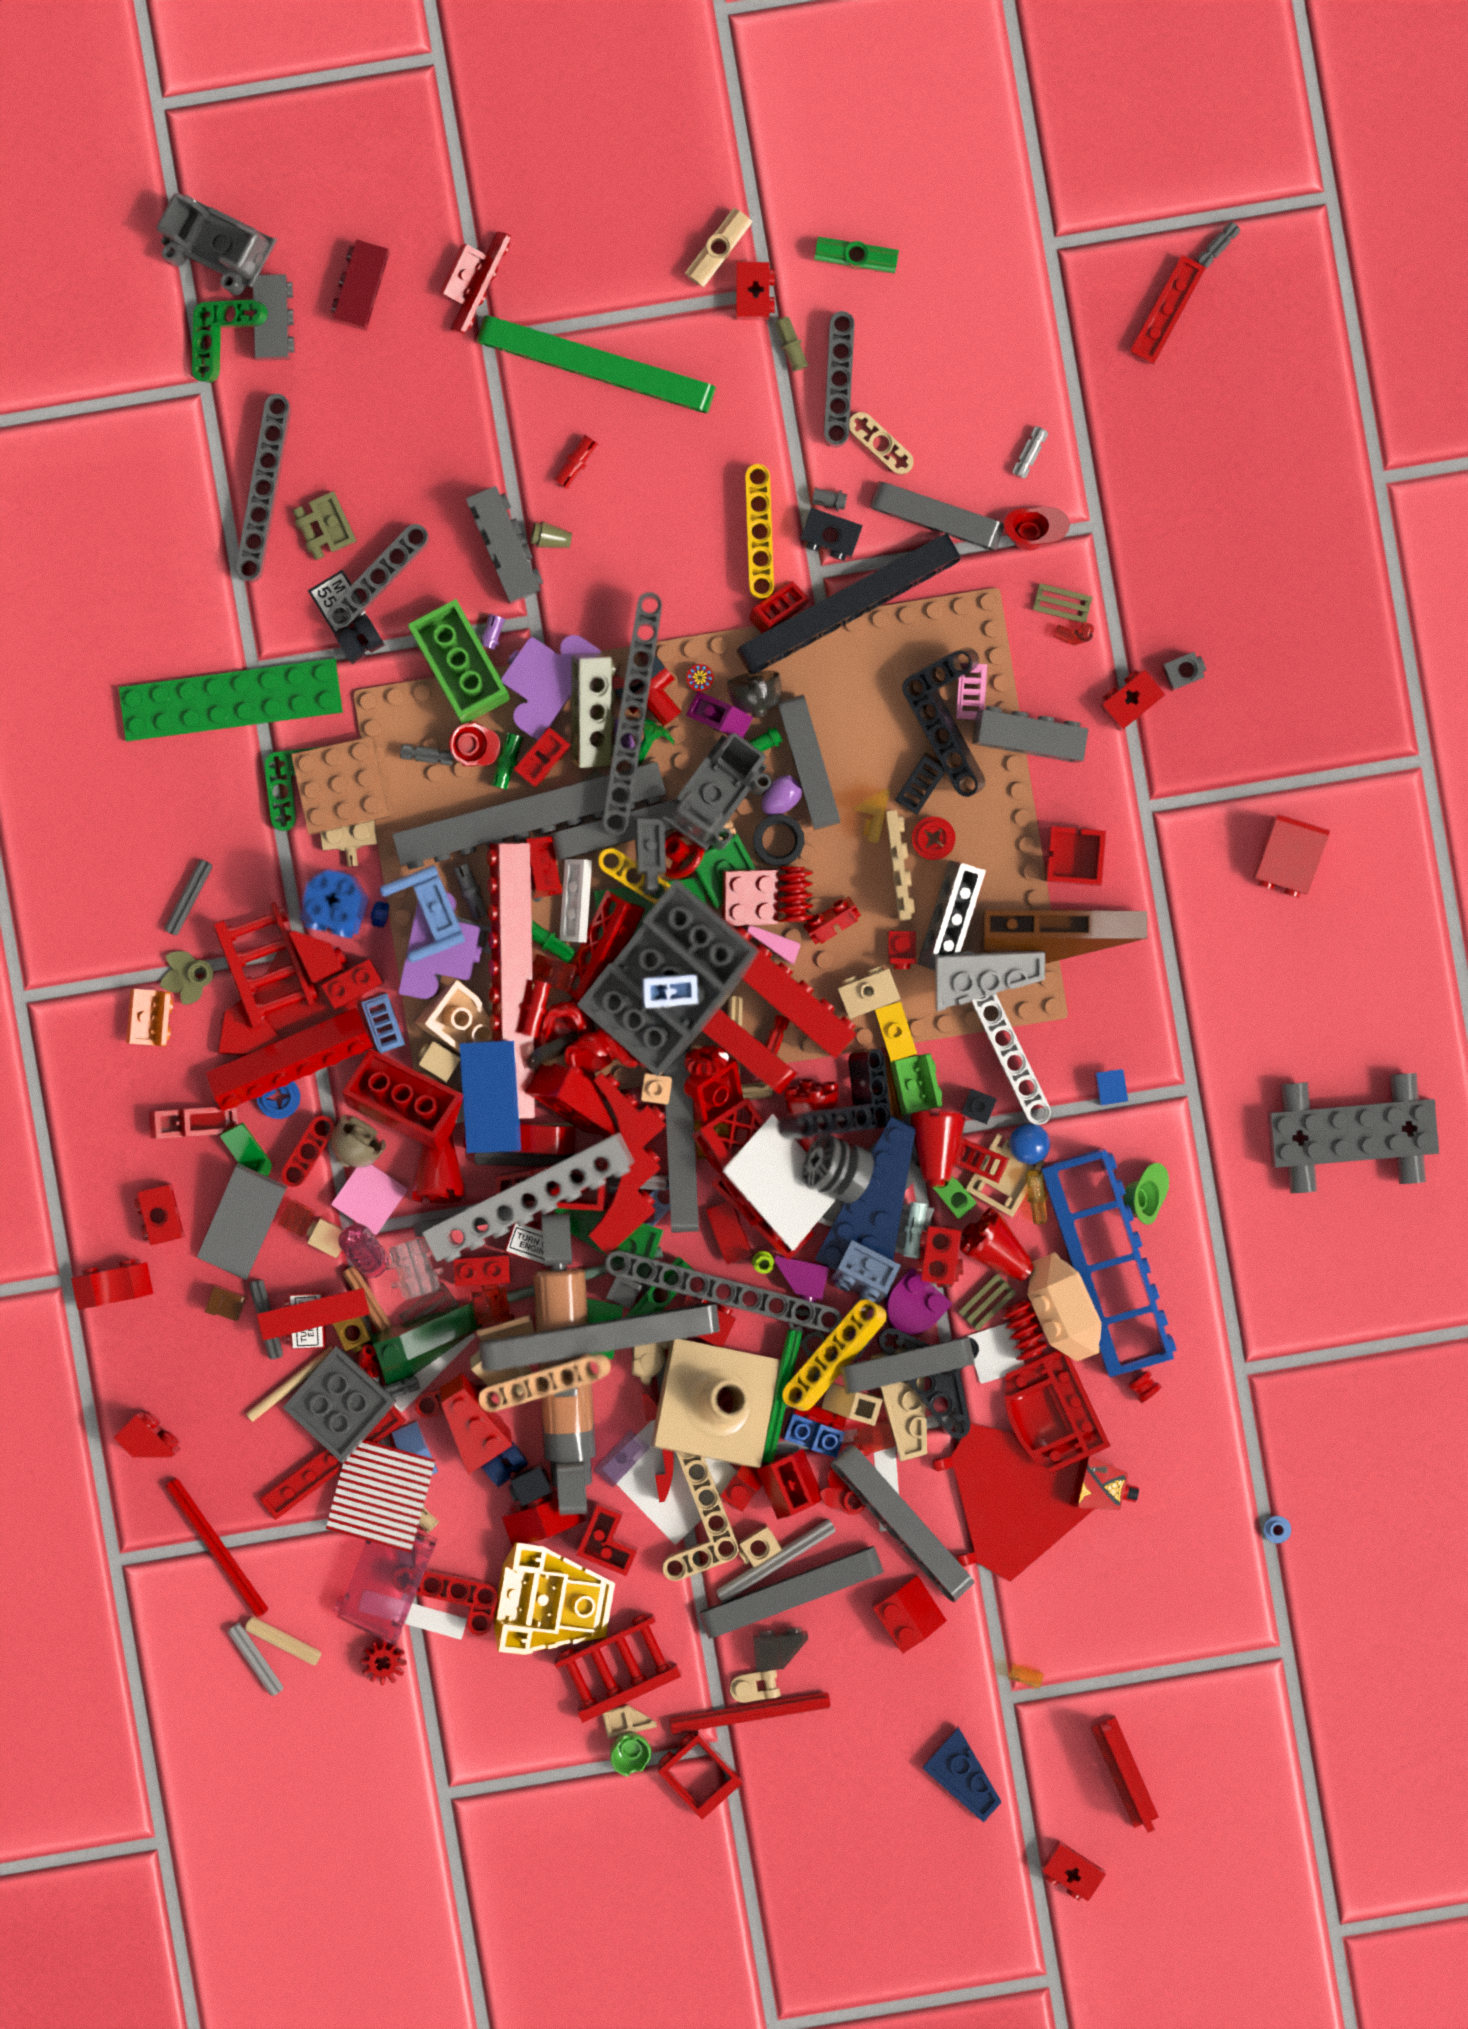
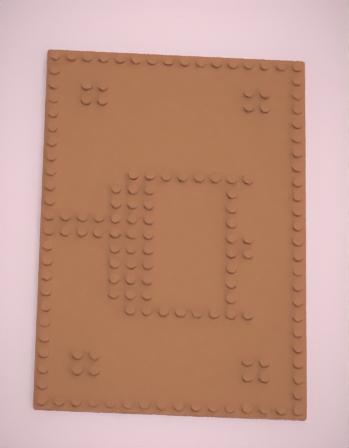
M998 588L879 606L753 675L749 674L736 650L744 643L762 634L756 626L657 642L655 656L675 678V681L664 690L682 712L664 726L672 735L675 741L674 745L668 739L661 736L653 742L642 764L637 766L640 767L657 762L666 795L661 796V802L646 805L645 801L635 803L636 808L631 811L675 800L720 737L724 735L686 716L697 691L689 687L686 679L687 672L692 666L704 664L713 672L714 681L712 686L702 693L730 704L753 717L743 739L750 741L767 732L768 727L771 729L777 728L783 742L779 743V747L775 745L762 752L766 757L763 764L767 766L763 773L771 778V783L781 776L790 775L801 785L777 702L804 694L841 823L814 830L802 790V796L798 803L792 809L783 813V815L792 817L797 821L804 832L805 843L802 853L795 861L785 866H773L761 860L753 847L755 829L764 818L768 817L761 808L764 794L756 796L749 791L730 817V820L733 824L732 827L735 828L736 834H738L756 869H777L778 877L786 874L785 871L778 869V867H805L813 871L812 875L805 877L806 880L813 882L812 886L805 888V890L813 893L812 897L805 899V901L812 903L813 907L806 909L805 912L812 915L823 913L831 908L835 901L849 896L861 916L857 918L858 922L843 931L838 924L833 925L837 935L823 944L819 942L816 945L803 927L808 920L805 922H779L780 919L786 918V915L779 913L780 908L786 907V904L778 902V924L745 925L741 927L748 931L749 926H754L800 943L801 946L793 965L753 936L749 939L754 946L758 947L762 944L773 954L770 959L778 965L782 962L794 973L790 977L797 983L803 980L813 988L814 992L811 995L818 1001L824 998L835 1007L832 1013L839 1019L842 1016L849 1019L838 992V988L843 987L841 981L854 976L857 977V980L868 977L866 971L882 966L883 971L886 969L890 970L901 998L890 1004L901 1001L914 1043L985 1032L971 1002L946 1007L947 1009L938 1012L935 1010V970L917 965L949 860L985 871L960 953L967 951L974 954L983 953L984 910H1051L1047 882H1045L1046 874L1027 755L972 744L975 720L956 719L957 679L939 689L938 692L985 777L984 788L973 796L963 797L955 790L945 772L918 815L896 802L895 798L925 752L939 760L903 693L902 685L908 677L954 651L965 647L972 648L978 653L979 664L987 665L984 710H986V706L1002 708V713L1012 715V711H1019L1000 590ZM630 646L601 651L611 657V660L614 662L615 676L618 675L620 678L625 679ZM638 653L634 657L633 662L636 666L643 667L641 655ZM961 654L959 656V663L969 664L968 658ZM510 665L495 668L501 681ZM937 667L936 675L940 680L944 681L945 671ZM968 673L965 677L980 678V673ZM435 677L359 689L354 692L361 739L373 738L390 817L375 821L384 885L435 865L445 891L452 894L456 900L455 916L491 928V921L488 919V915L476 920L472 919L473 917L467 902L460 895L462 890L452 871L469 863L477 886L480 885L482 889L480 894L488 910L490 893L487 890V880L490 877V866L487 864L486 859L487 851L489 850L487 844L476 846L477 852L461 856L460 851L450 854L451 859L435 863L434 858L423 861V867L408 870V866L402 867L392 834L578 784L595 768L602 776L610 775L613 758H611V766L579 768L571 763L570 747L537 788L513 769L508 789L505 790L490 785L498 763L496 760L487 766L464 767L455 759H453V764L448 766L441 765V762L434 764L415 761L413 758L411 760L400 758V749L403 744L413 745V748L421 746L439 749V751L449 750L450 734L456 727L461 725ZM594 677L590 681V689L597 686L598 677ZM914 680V690L917 693H921L922 684L918 680ZM964 683V689H980V684ZM505 686L510 700L472 721L481 724L498 735L500 739L499 756L504 745L506 733L523 737L516 759L519 764L536 744L537 740L522 731L513 719L515 709L520 704L527 703L528 701ZM616 693L614 703L611 704V714L614 716V720L619 719L622 703ZM963 694V700L979 701V695ZM571 697L550 726L553 731L570 745ZM598 704L590 708V716H594L597 713ZM927 704V714L930 717H934L936 714L935 708ZM963 706L962 711L978 712V706ZM647 708L645 718L654 721L658 726L661 725ZM629 709L625 712L627 720L631 722L635 718H640L641 715L640 710L635 714H632ZM940 728V738L943 741H948V732ZM613 730L611 731V741L615 747L616 737ZM598 731L591 734L590 743L597 740ZM633 736L634 744L636 745V738ZM954 752L952 760L956 765L960 766L962 763L961 756ZM626 761L620 762L616 767L617 773L632 769L631 764ZM926 763L924 764V768L937 775V770ZM918 773L917 777L928 784L932 783L930 779ZM967 776L965 784L969 789L973 790L975 787L974 780ZM912 782L910 785L925 794L926 790ZM909 792L905 793L906 797L917 804L919 803L920 799ZM897 810L898 816L903 815L905 832H900L901 843H906L908 859H904L905 870H910L911 886L907 887L908 896L913 897L915 913L911 914L912 919L898 921L885 815L886 811ZM592 815L586 816L582 820L583 823H580L577 826L602 820L604 817L593 820ZM927 817H941L947 820L955 831L956 842L953 850L949 855L939 860L923 858L913 847V830L921 820ZM566 822L555 825L556 830L541 834L540 830L529 832V838L550 837L552 833L577 826L567 827ZM774 824L764 832L762 841L765 850L769 854L784 856L793 849L795 838L790 828L782 824ZM672 829V830H669V831H665V832H664L665 839H666L671 833H673V832H675V831H677V830H676V829ZM942 829L933 834L924 830L929 838L928 844L925 846L926 848L934 843L942 847L944 846L938 839ZM513 837L502 840L503 843H524L529 838L514 841ZM687 837L679 838L688 846L694 844ZM635 840L568 858L592 860L587 930L597 911L594 891L627 887L601 869L599 865L600 854L606 849H615L636 862ZM696 853L689 855L682 861L679 870L689 865L690 862L688 860L692 859ZM608 854L604 857L603 864L608 869H614L619 864V858L615 854ZM665 856L666 865L670 869L673 861ZM565 859L556 860L562 890ZM630 869L626 874V879L631 884H637L641 881L642 874H637L636 869ZM693 871L691 874L683 878H679L678 880L692 879L698 877ZM658 875L659 878L666 882L676 880L665 875ZM778 880V888L786 885V882ZM413 885L386 896L400 984L418 904V897ZM778 891V899L786 896V893ZM705 892L706 905L722 918V905L714 908ZM563 893L543 897L539 902H535L531 898V920H534L550 933L555 932V937L560 939ZM485 930V938L480 945L483 948H486V942L488 943L490 931ZM599 930L597 932V940L600 939ZM888 931H916V964H910V969H894V964H888ZM532 940V984H534L535 980L551 984L545 1007L574 999V997L560 987L582 942L562 941L575 951L573 957L567 963L547 949L545 951L541 950L542 947ZM591 951L585 957V964H588L592 958ZM481 952L479 963L474 962L472 975L469 980L443 975L439 983V990L435 996L454 980H457L479 998L482 1007L490 1018L492 1010H488L489 985L492 983V976L489 974L488 965L491 960V954ZM1059 960L1045 964V980L1012 990L1006 989L996 992L1011 1027L1065 1019L1068 1015ZM576 976L571 986L575 990H577L580 983V976ZM741 979L730 996H741L743 998L742 1027L765 1046L770 1029L773 1030L774 1026L772 1024L775 1016H785ZM402 995L414 1070L459 1093H463L461 1061L448 1082L419 1065L422 1059L418 1055L426 1043L431 1045L435 1041L447 1048L415 1023L434 997L421 999ZM727 1000L720 1008L726 1014ZM992 1005L987 1006L983 1011L984 1018L988 1021H994L998 1017L997 1008ZM875 1010L849 1019L856 1026L853 1031L857 1035L840 1055L852 1053L855 1050L886 1047ZM592 1019L594 1032H596L601 1026ZM790 1020L787 1029L783 1031L784 1037L779 1051L775 1054L785 1063L831 1056ZM703 1031L690 1043V1052L693 1051V1048H702L703 1045L705 1047L715 1045L716 1048H722ZM578 1033L571 1037L549 1041L548 1055L540 1062L535 1061L534 1050V1076L540 1064L552 1065L557 1063L563 1067H568L565 1062V1051L567 1047L582 1037L581 1034ZM615 1058L610 1065L595 1073V1076L600 1072L606 1076L610 1072L620 1083L617 1087L618 1090L643 1086L645 1070H650L640 1065L633 1068L624 1066ZM740 1062V1071L747 1070L748 1068Z

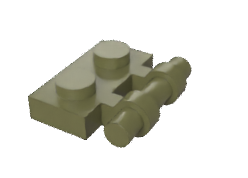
M334 491L309 502L313 513L309 515L305 514L302 506L292 511L296 518L294 523L298 530L301 529L307 542L305 547L308 552L311 551L315 561L325 557L321 546L327 543L331 552L334 553L357 542ZM318 521L324 534L317 538L310 525Z

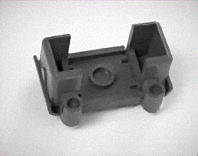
M179 193L173 194L156 226L157 231L163 235L161 243L165 247L163 248L162 255L167 261L179 267L185 263L188 257L222 274L221 286L232 295L241 294L245 286L253 287L277 242L276 238L269 237L247 224L196 201L188 195L184 196Z
M730 733L728 737L722 735L661 819L705 851L710 845L717 850L724 849L731 841L732 833L729 829L723 827L747 793L750 791L756 796H761L771 785V778L763 773L767 767L763 764L766 759L765 754L736 733Z

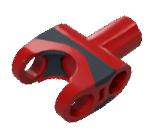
M639 653L644 667L648 664L649 657L644 653ZM655 656L647 708L664 727L682 711L664 690L675 681V678ZM614 674L611 677V687L622 701L625 679ZM640 680L632 681L629 686V690L633 694H640L645 689L644 683ZM635 707L628 708L632 714L639 710Z

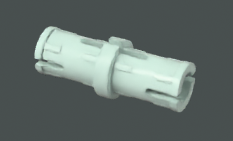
M910 1202L908 1226H905L904 1229L907 1232L903 1253L905 1257L921 1258L920 1238L922 1230H927L924 1228L928 1204Z

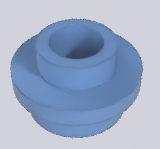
M1273 1516L1265 1522L1264 1534L1273 1543H1283L1290 1537L1291 1525L1284 1517ZM1276 1525H1281L1283 1528L1282 1533L1279 1535L1273 1533V1528Z

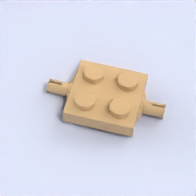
M375 821L322 832L323 851L343 850L346 853L347 867H352V861L353 866H358L356 849L366 845L378 844Z

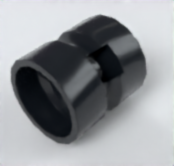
M367 615L354 622V628L346 627L334 634L352 665L365 658V652L373 653L385 646ZM362 633L367 639L363 644L356 637Z

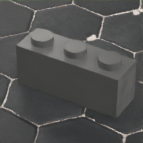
M286 274L259 275L253 285V300L262 302L268 310L266 321L262 325L254 326L255 358L257 361L290 360V353H295L294 336L289 335V326L294 325V310L289 309V298H293V282H288Z

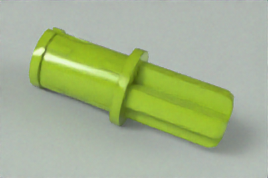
M760 1251L753 1256L752 1265L757 1272L766 1274L772 1270L774 1259L770 1253Z

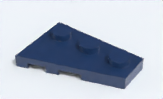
M958 1726L926 1761L922 1768L984 1823L1002 1801Z

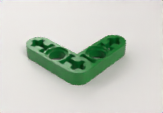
M255 300L202 302L195 307L192 331V374L195 379L212 383L218 378L220 374L221 328L262 325L268 316L265 304ZM229 307H233L235 317L228 322L225 316L226 311ZM257 309V314L253 315V317L244 315V311L248 312ZM210 312V317L204 319V314ZM203 327H210V331L203 330ZM209 335L211 345L207 350H204L202 340L205 336ZM202 355H208L210 358H202ZM208 366L209 372H205L204 374L203 368H207Z
M322 747L274 752L267 756L265 760V773L272 825L276 829L288 831L296 824L292 776L296 774L291 754ZM275 757H279L280 761L285 762V766L280 768L281 776L287 774V780L278 779L271 782V776L277 777L275 768H270V763L275 761ZM284 784L288 788V795L285 799L278 800L274 797L273 789L276 785ZM290 802V808L285 807V813L291 816V821H287V826L282 827V823L276 821V817L281 816L280 807L274 809V803L285 804Z

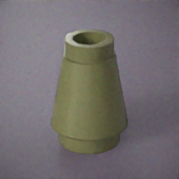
M541 521V523L535 522L530 543L535 544L537 548H569L572 532H567L544 521Z

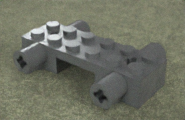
M1417 1073L1390 1075L1392 1102L1310 1109L1308 1082L1281 1084L1283 1111L1267 1112L1272 1167H1288L1290 1193L1317 1191L1315 1164L1397 1157L1399 1184L1426 1182L1424 1155L1439 1154L1435 1099H1419ZM1406 1121L1413 1125V1131H1410V1135H1407V1132H1402V1126H1406ZM1300 1130L1301 1134L1305 1135V1140L1302 1141L1301 1145H1298V1142L1292 1139L1293 1135H1297L1296 1131Z

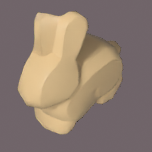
M670 1340L632 1347V1375L640 1377L644 1385H651L653 1377L663 1367L665 1363V1350L669 1348Z

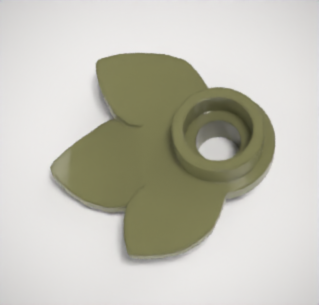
M176 951L166 955V959L173 969L164 976L160 986L169 992H180L183 1005L192 1004L201 997L203 987L212 981L213 968L204 960H195L188 952ZM199 968L205 972V976L202 979H198L195 976V971Z

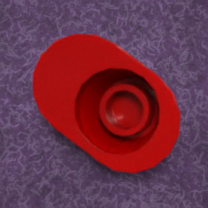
M1055 507L1016 509L1010 512L1004 521L1005 532L1017 547L1027 551L1036 550L1042 547L1043 544H1050L1061 540L1066 536L1070 527L1068 516L1062 510Z

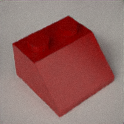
M297 931L289 932L313 983L317 984L346 970L343 964L347 963V959L341 947L335 948L331 943Z
M918 1575L872 1604L874 1611L902 1654L925 1640L947 1622V1619Z

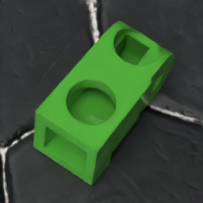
M951 1176L949 1182H945L944 1187H933L958 1219L962 1218L977 1204L953 1176Z

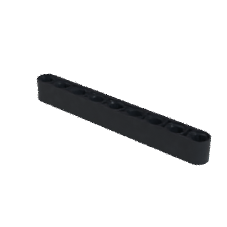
M944 534L741 645L736 652L749 674H756L958 563L962 557L949 535Z

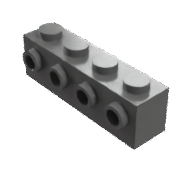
M986 706V710L978 711L976 714L972 744L1079 763L1084 761L1088 729L1080 727L1081 723L1075 721H1064V724L1054 723L1055 718L1038 716V719L1028 718V713L1012 711V715L1002 713V708Z

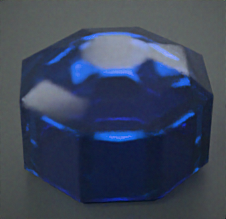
M377 901L374 904L370 915L373 926L381 928L386 926L390 909L389 903Z

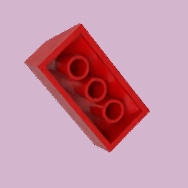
M371 1048L342 1091L348 1107L440 1152L454 1130L463 1100V1094Z

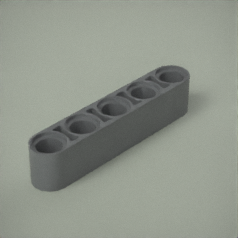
M845 311L835 313L831 317L829 325L824 440L833 448L843 446L847 442L849 435L855 323L852 315ZM846 319L850 325L849 329L844 332L838 331L834 326L836 320ZM837 346H844L848 350V355L844 359H838L834 356L833 349ZM836 373H842L847 378V382L843 386H835L832 383L831 377ZM835 400H840L845 404L846 409L844 412L836 414L831 411L830 404ZM840 428L844 432L843 439L840 441L830 439L828 434L830 429Z
M878 481L870 505L871 509L942 534H948L951 537L993 551L997 550L1004 529V524L999 521Z
M419 524L408 526L331 606L328 611V620L333 627L340 630L350 627L426 548L429 543V535L423 526ZM416 530L424 534L423 541L417 545L409 542V535ZM396 550L403 551L405 554L404 561L401 564H393L390 561L392 552ZM376 570H383L386 573V579L381 584H374L371 580V576ZM360 589L366 591L367 599L364 603L356 604L353 602L352 596L355 591ZM340 609L348 612V619L342 624L336 623L333 618L334 613Z
M804 694L778 701L779 711L814 830L841 823Z
M675 800L631 811L627 830L619 836H613L606 832L603 826V819L550 834L553 840L552 846L556 860L568 859L635 840L636 819H661ZM613 816L608 820V827L611 830L616 831L623 827L624 821L620 816ZM664 821V832L675 829Z
M963 1337L844 1365L840 1369L846 1394H852L975 1364L970 1339L969 1337Z

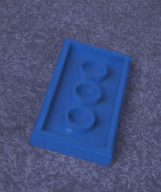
M514 1040L460 1043L467 1153L520 1151L521 1138Z

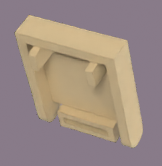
M997 1133L988 1149L1010 1158L999 1184L974 1173L965 1190L1013 1217L1045 1160H1041L1035 1166L1017 1161L1011 1155L1008 1145L1009 1139H1006L1002 1147L997 1146L1002 1138V1135ZM986 1155L980 1170H985L991 1156ZM995 1159L989 1174H995L1000 1160ZM985 1183L1008 1195L1003 1205L981 1193Z

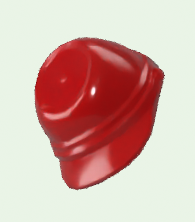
M471 721L470 723H463L451 732L448 748L454 759L464 767L487 766L492 764L498 757L500 739L494 731L475 721Z

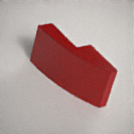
M725 1202L706 1210L727 1264L753 1255L746 1232L741 1226L737 1210L731 1203Z

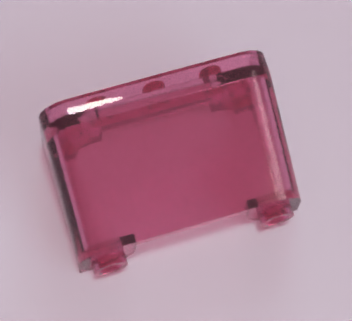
M417 1531L411 1553L366 1540L345 1597L339 1596L333 1610L338 1613L337 1618L396 1645L438 1538Z

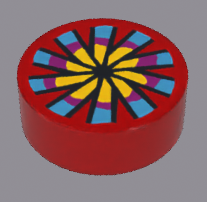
M696 664L688 670L686 679L691 689L703 692L712 686L714 675L707 665Z

